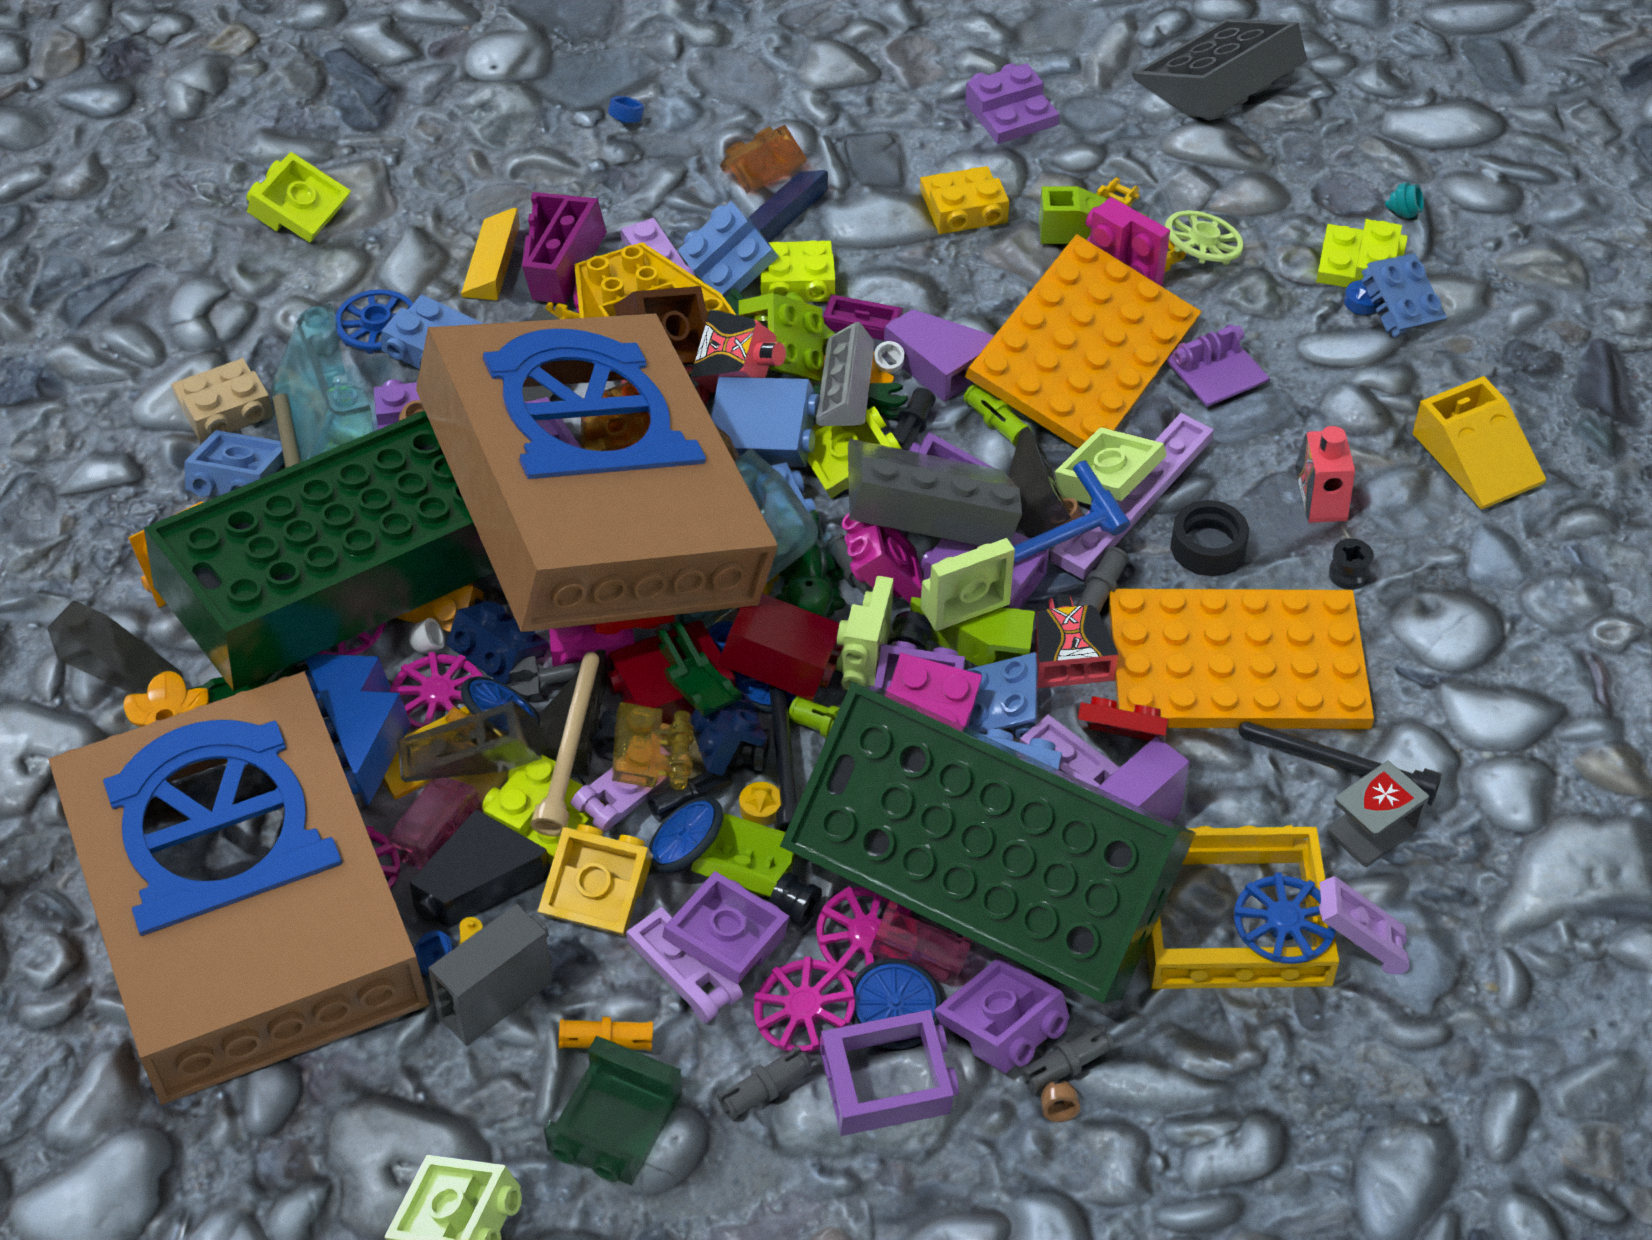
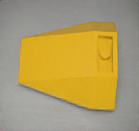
M643 242L574 264L580 318L616 316L614 304L634 291L701 286L707 315H709L710 310L736 315L720 292Z

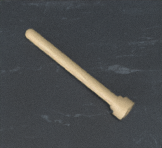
M587 652L582 658L547 798L542 799L541 803L536 805L534 809L531 827L536 832L546 836H561L563 827H567L569 813L566 810L567 805L564 803L599 665V656L594 652Z

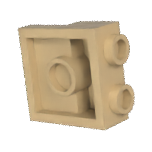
M243 358L171 383L173 394L200 443L204 442L215 430L232 432L273 417L266 389L256 372L250 371Z

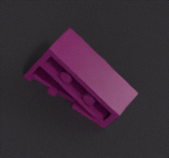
M532 192V213L528 217L530 228L529 235L525 239L522 262L524 275L532 300L566 304L575 287L574 264L592 258L607 233L598 198Z

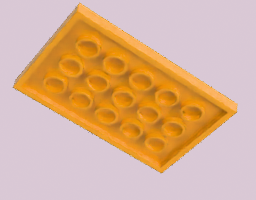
M1076 234L969 366L965 377L1079 448L1100 427L1116 431L1164 366L1170 354H1173V351L1176 350L1177 346L1196 323L1202 311Z
M1116 589L1115 592L1110 591L1108 609L1111 639L1118 652L1115 691L1119 709L1134 712L1135 705L1161 709V717L1168 718V728H1238L1245 721L1271 729L1372 728L1374 715L1353 590Z

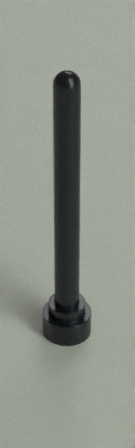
M769 685L781 804L773 817L774 829L786 832L798 805L786 691Z
M1248 721L1242 722L1238 727V733L1243 738L1366 776L1382 764ZM1427 768L1423 772L1415 769L1414 773L1399 769L1429 795L1427 805L1432 806L1442 773Z

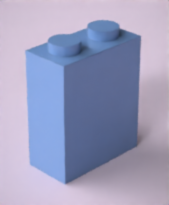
M718 377L711 419L736 465L772 466L787 462L789 467H806L808 453H813L815 448V433L812 428L814 417H817L820 395L815 393L809 379Z

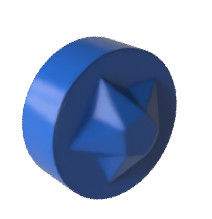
M615 96L610 99L608 114L619 122L636 123L642 120L644 106L640 101L626 96Z
M1361 280L1351 282L1346 288L1344 304L1350 311L1356 314H1373L1376 312V308L1381 305V302L1372 304L1371 299L1374 296H1369Z
M430 931L424 934L414 947L420 972L430 977L428 967L459 946L457 941L441 931Z

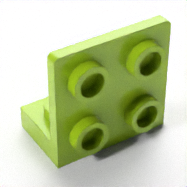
M776 293L739 300V316L754 319L762 325L768 326V329L776 335V342H781L785 347V361L780 366L769 365L770 370L801 379H809L812 382L822 381L824 358L821 307Z

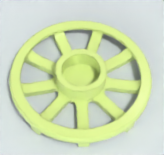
M1186 210L1176 212L1166 220L1165 227L1170 229L1169 239L1175 245L1174 250L1177 252L1184 251L1197 257L1200 263L1204 264L1208 260L1228 265L1231 260L1240 257L1242 253L1243 240L1241 235L1233 226L1216 216L1200 211ZM1187 216L1192 228L1182 223L1178 218ZM1197 217L1208 219L1213 222L1210 223L1206 221H1198ZM1172 225L1183 232L1173 230ZM1218 226H1223L1230 234L1220 235L1221 232ZM1237 241V246H1230L1222 242ZM1198 246L1199 250L1194 249L1192 247ZM1206 249L1210 250L1212 254L1206 253ZM1220 250L1226 251L1228 253L1223 254Z

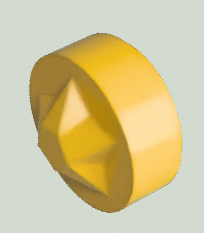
M754 782L747 785L739 796V810L743 819L761 825L773 823V817L781 806L779 789L768 782Z

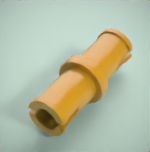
M602 1016V1021L560 1019L558 1049H600V1054H610V1049L652 1052L653 1021L618 1022L611 1021L609 1016Z

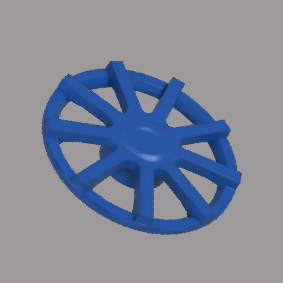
M379 289L358 293L347 299L339 307L334 319L336 333L346 347L350 345L357 349L366 350L367 354H373V351L381 350V342H376L378 334H381L383 328L396 314H391L393 308L402 300L408 305V310L413 302L405 295L391 290ZM374 296H391V299L384 305L376 303ZM365 297L368 298L369 305L362 310L352 304ZM347 311L361 319L347 321L342 320L341 317L343 312ZM345 328H360L350 335L343 330ZM367 333H370L368 342L358 340Z
M1274 873V876L1261 878L1253 883L1249 882L1239 895L1234 908L1235 927L1243 942L1256 954L1278 963L1297 964L1320 956L1331 945L1336 930L1329 926L1326 929L1305 920L1308 917L1321 915L1319 906L1300 908V905L1308 895L1316 899L1319 904L1321 903L1320 890L1315 887V883L1311 880L1306 882L1295 877L1282 876V873ZM1275 886L1278 901H1273L1260 889ZM1284 886L1298 888L1301 891L1293 901H1288ZM1253 896L1265 905L1267 910L1243 906L1247 899ZM1242 918L1265 919L1266 922L1253 931L1246 933ZM1301 930L1314 933L1322 937L1324 941L1312 951ZM1269 932L1276 938L1273 954L1257 946L1254 943L1255 940ZM1294 939L1302 955L1295 957L1281 956L1284 940Z

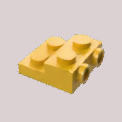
M988 166L920 177L919 188L939 235L1008 223L1009 199L1000 179L993 178Z
M578 824L576 830L563 827L537 912L542 916L626 937V931H628L637 897L641 898L653 854L648 847H644L645 841L633 836L620 835L619 840L603 837L602 830L589 825Z

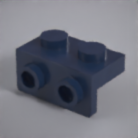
M490 601L458 609L447 639L448 647L459 655L465 656L466 660L494 680L505 685L512 682L509 672L522 658L535 656L538 659L544 657L549 642L537 635L535 631L521 632L516 619L507 614L504 607Z
M742 692L741 700L705 717L695 709L691 718L690 728L706 770L720 776L724 775L740 741L763 747L767 740L749 696Z

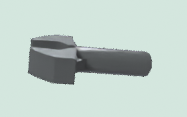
M535 656L522 658L509 674L513 680L523 679L528 676L533 677V679L528 684L514 685L511 688L528 702L543 700L542 691L549 684L577 679L582 661L544 668L539 665Z

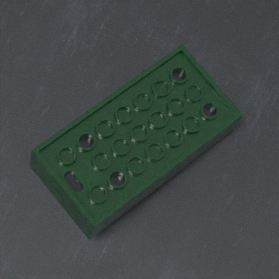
M425 410L144 527L153 587L233 691L495 573Z
M851 681L780 847L1101 1003H1107L1123 999L1196 832L884 689Z

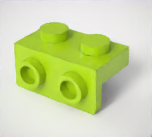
M723 813V823L719 834L705 853L692 863L691 871L705 875L707 878L716 871L729 880L738 882L743 888L754 895H767L771 897L781 877L787 872L792 873L795 853L780 847L786 832Z

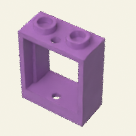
M931 1009L821 1031L819 1051L840 1136L951 1113L953 1098L959 1095V1085L954 1068H946L943 1053L947 1052L945 1032L942 1025L935 1026ZM921 1037L934 1088L858 1103L846 1051Z

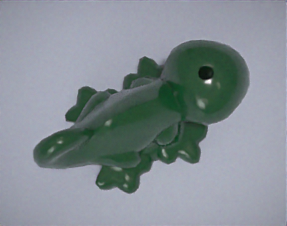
M812 510L808 514L802 545L792 556L788 557L785 564L778 566L779 576L784 578L785 585L781 588V594L775 598L822 617H831L834 615L835 610H841L846 606L845 599L840 597V590L837 588L839 581L844 579V571L825 548L820 514L818 511Z

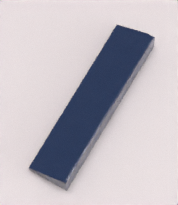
M825 170L799 172L748 218L764 238L771 242L828 190V172Z

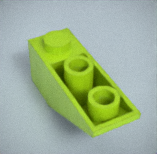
M1041 186L1039 209L1041 244H1069L1076 234L1087 240L1090 236L1091 228L1086 226V218L1094 207H1099L1107 198L1078 186Z
M911 597L910 611L925 615L921 610V598ZM1001 607L935 631L933 628L930 640L945 648L957 651L959 656H964L966 660L977 666L1030 654L1035 611Z

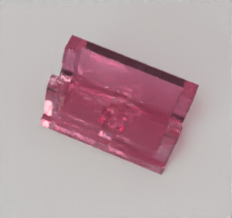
M435 774L387 836L390 845L400 850L408 851L402 854L400 860L409 866L421 870L476 809L483 813L482 804L475 787Z
M889 901L869 953L884 959H906L909 963L920 965L926 969L935 980L953 987L963 968L972 939L962 936V938L956 937L896 912L898 904Z

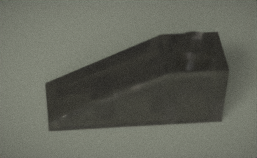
M1027 426L1020 432L1008 476L1020 488L1022 516L1016 531L1021 528L1025 536L1031 539L1071 519V516L1046 453Z
M75 600L47 627L58 660L130 694L147 693L151 680L165 671L176 672L182 679L184 678L180 670L108 615Z
M597 649L594 652L599 656V665L571 774L589 776L594 752L592 742L598 731L607 685L605 672L608 671L606 650ZM579 670L542 711L539 728H532L529 740L530 754L536 751L556 761Z
M514 701L397 740L400 774L404 782L503 772L542 759L537 720Z

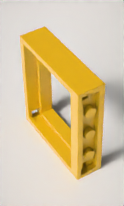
M1247 825L1239 828H1212L1209 826L1187 828L1196 832L1182 865L1299 863L1302 880L1306 882L1309 880L1313 881L1315 887L1319 890L1320 882L1325 880L1317 827H1292V825L1284 827H1255ZM1308 895L1305 899L1306 908L1320 905L1311 895ZM1160 915L1146 945L1151 989L1333 986L1339 965L1335 937L1329 948L1320 956L1297 964H1285L1268 960L1256 954L1250 948L1164 949ZM1321 915L1308 917V921L1328 929V925L1322 921ZM1310 932L1311 949L1313 951L1322 944L1324 939ZM1260 947L1273 954L1274 947ZM1283 947L1281 956L1286 957L1302 955L1299 947Z

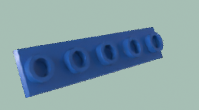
M312 655L305 659L309 668L305 670L306 677L313 694H315L314 697L332 743L339 741V743L334 744V748L343 769L350 767L344 770L352 794L361 793L365 805H370L411 725L400 693L389 692L390 685L378 656Z

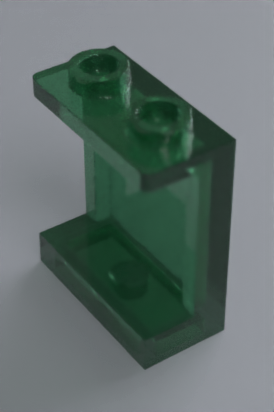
M596 1036L588 1049L589 1067L557 1122L549 1120L544 1127L546 1148L552 1156L563 1163L573 1164L576 1162L592 1169L596 1175L610 1182L619 1180L632 1186L683 1094L681 1069Z

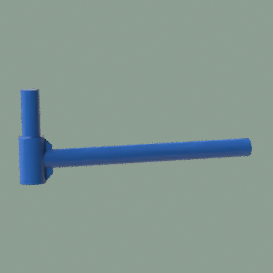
M1086 460L1077 463L1073 467V471L1092 498L1090 513L1014 545V563L1097 527L1114 536L1124 532L1131 525V522L1111 492L1105 490Z

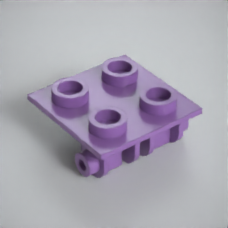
M1229 324L1224 329L1217 331V335L1214 332H1209L1206 336H1199L1196 340L1187 344L1181 343L1177 346V350H1174L1173 354H1170L1166 360L1206 407L1270 381L1269 376L1240 346V340L1244 339V331L1239 325Z

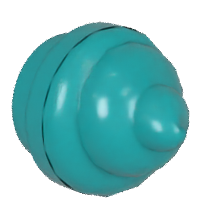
M1409 182L1399 184L1396 191H1393L1390 198L1385 201V206L1400 217L1406 219L1414 218L1416 213H1422L1424 210V196L1420 185H1411Z

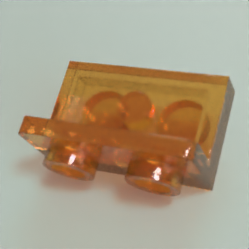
M786 125L775 130L770 126L758 132L753 137V141L747 144L739 141L730 146L725 151L727 156L719 166L723 172L731 168L748 194L803 166L807 158Z

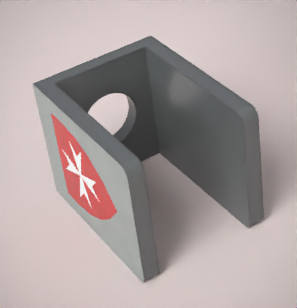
M1387 760L1336 796L1335 804L1346 814L1328 826L1327 834L1362 866L1368 867L1419 831L1429 795Z

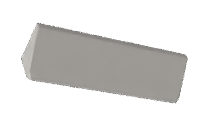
M855 322L828 337L816 423L819 426H854L865 423L874 341L860 322Z

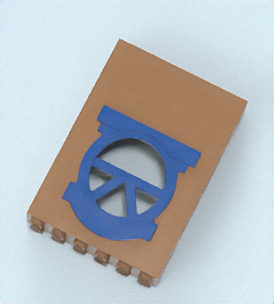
M657 314L428 327L416 391L521 632L759 605L778 544ZM628 380L639 393V395L602 398L607 381ZM589 383L584 399L564 384ZM544 386L563 401L525 403L522 388ZM648 412L650 415V426L644 437L632 446L614 451H593L572 446L553 437L535 422L538 420Z
M305 671L48 758L138 1054L161 1105L429 1005L416 954ZM227 763L212 812L169 784V782ZM250 764L262 770L277 785V788L273 791L233 804L246 765ZM153 797L160 798L190 819L150 834H144V817L148 804ZM280 808H285L282 831L272 850L258 864L234 877L217 881L186 879L162 867L151 855L152 853Z

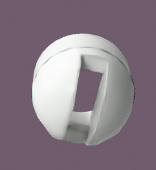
M886 341L876 347L874 362L879 371L892 375L898 372L904 365V350L898 343ZM886 353L887 357L894 365H889L883 359L882 355Z
M427 618L418 622L412 628L409 642L414 650L427 654L444 647L445 635L442 627L435 619Z

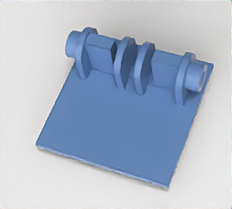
M1416 253L1370 262L1367 264L1368 268L1362 271L1364 278L1361 281L1365 285L1369 296H1374L1371 299L1372 304L1385 301V303L1376 308V312L1379 314L1389 310L1380 318L1386 333H1391L1393 338L1405 334L1408 328L1447 319L1441 300L1435 294L1426 275L1425 268L1419 261Z
M1036 652L967 669V671L982 675V682L968 725L969 729L985 734L988 733L989 729L1001 730L1010 728L1016 738L1020 740L1025 733L1036 725L1038 654Z

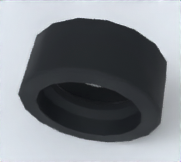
M1213 500L1193 502L1183 507L1176 515L1170 548L1175 560L1182 567L1193 573L1206 576L1227 574L1238 568L1245 558L1249 526L1245 517L1235 507L1224 502ZM1211 528L1225 533L1232 539L1233 543L1226 547L1208 548L1194 543L1186 534L1194 529Z

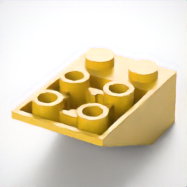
M1485 376L1420 401L1412 434L1481 510L1546 483V477L1508 401Z

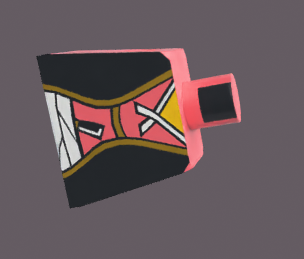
M710 310L690 377L711 393H716L718 377L766 378L769 365L780 366L783 364L786 350L781 342H776V335L760 322L730 313Z
M1328 426L1323 431L1308 432L1304 436L1295 466L1308 523L1347 521L1355 468L1346 433L1337 426ZM1327 480L1328 482L1326 488H1331V491H1327L1323 488L1324 483Z
M1058 594L1050 598L1048 601L1049 609H1044L1037 613L1035 631V652L1038 654L1037 688L1114 681L1118 652L1097 608L1092 605L1074 607L1072 597L1067 594Z

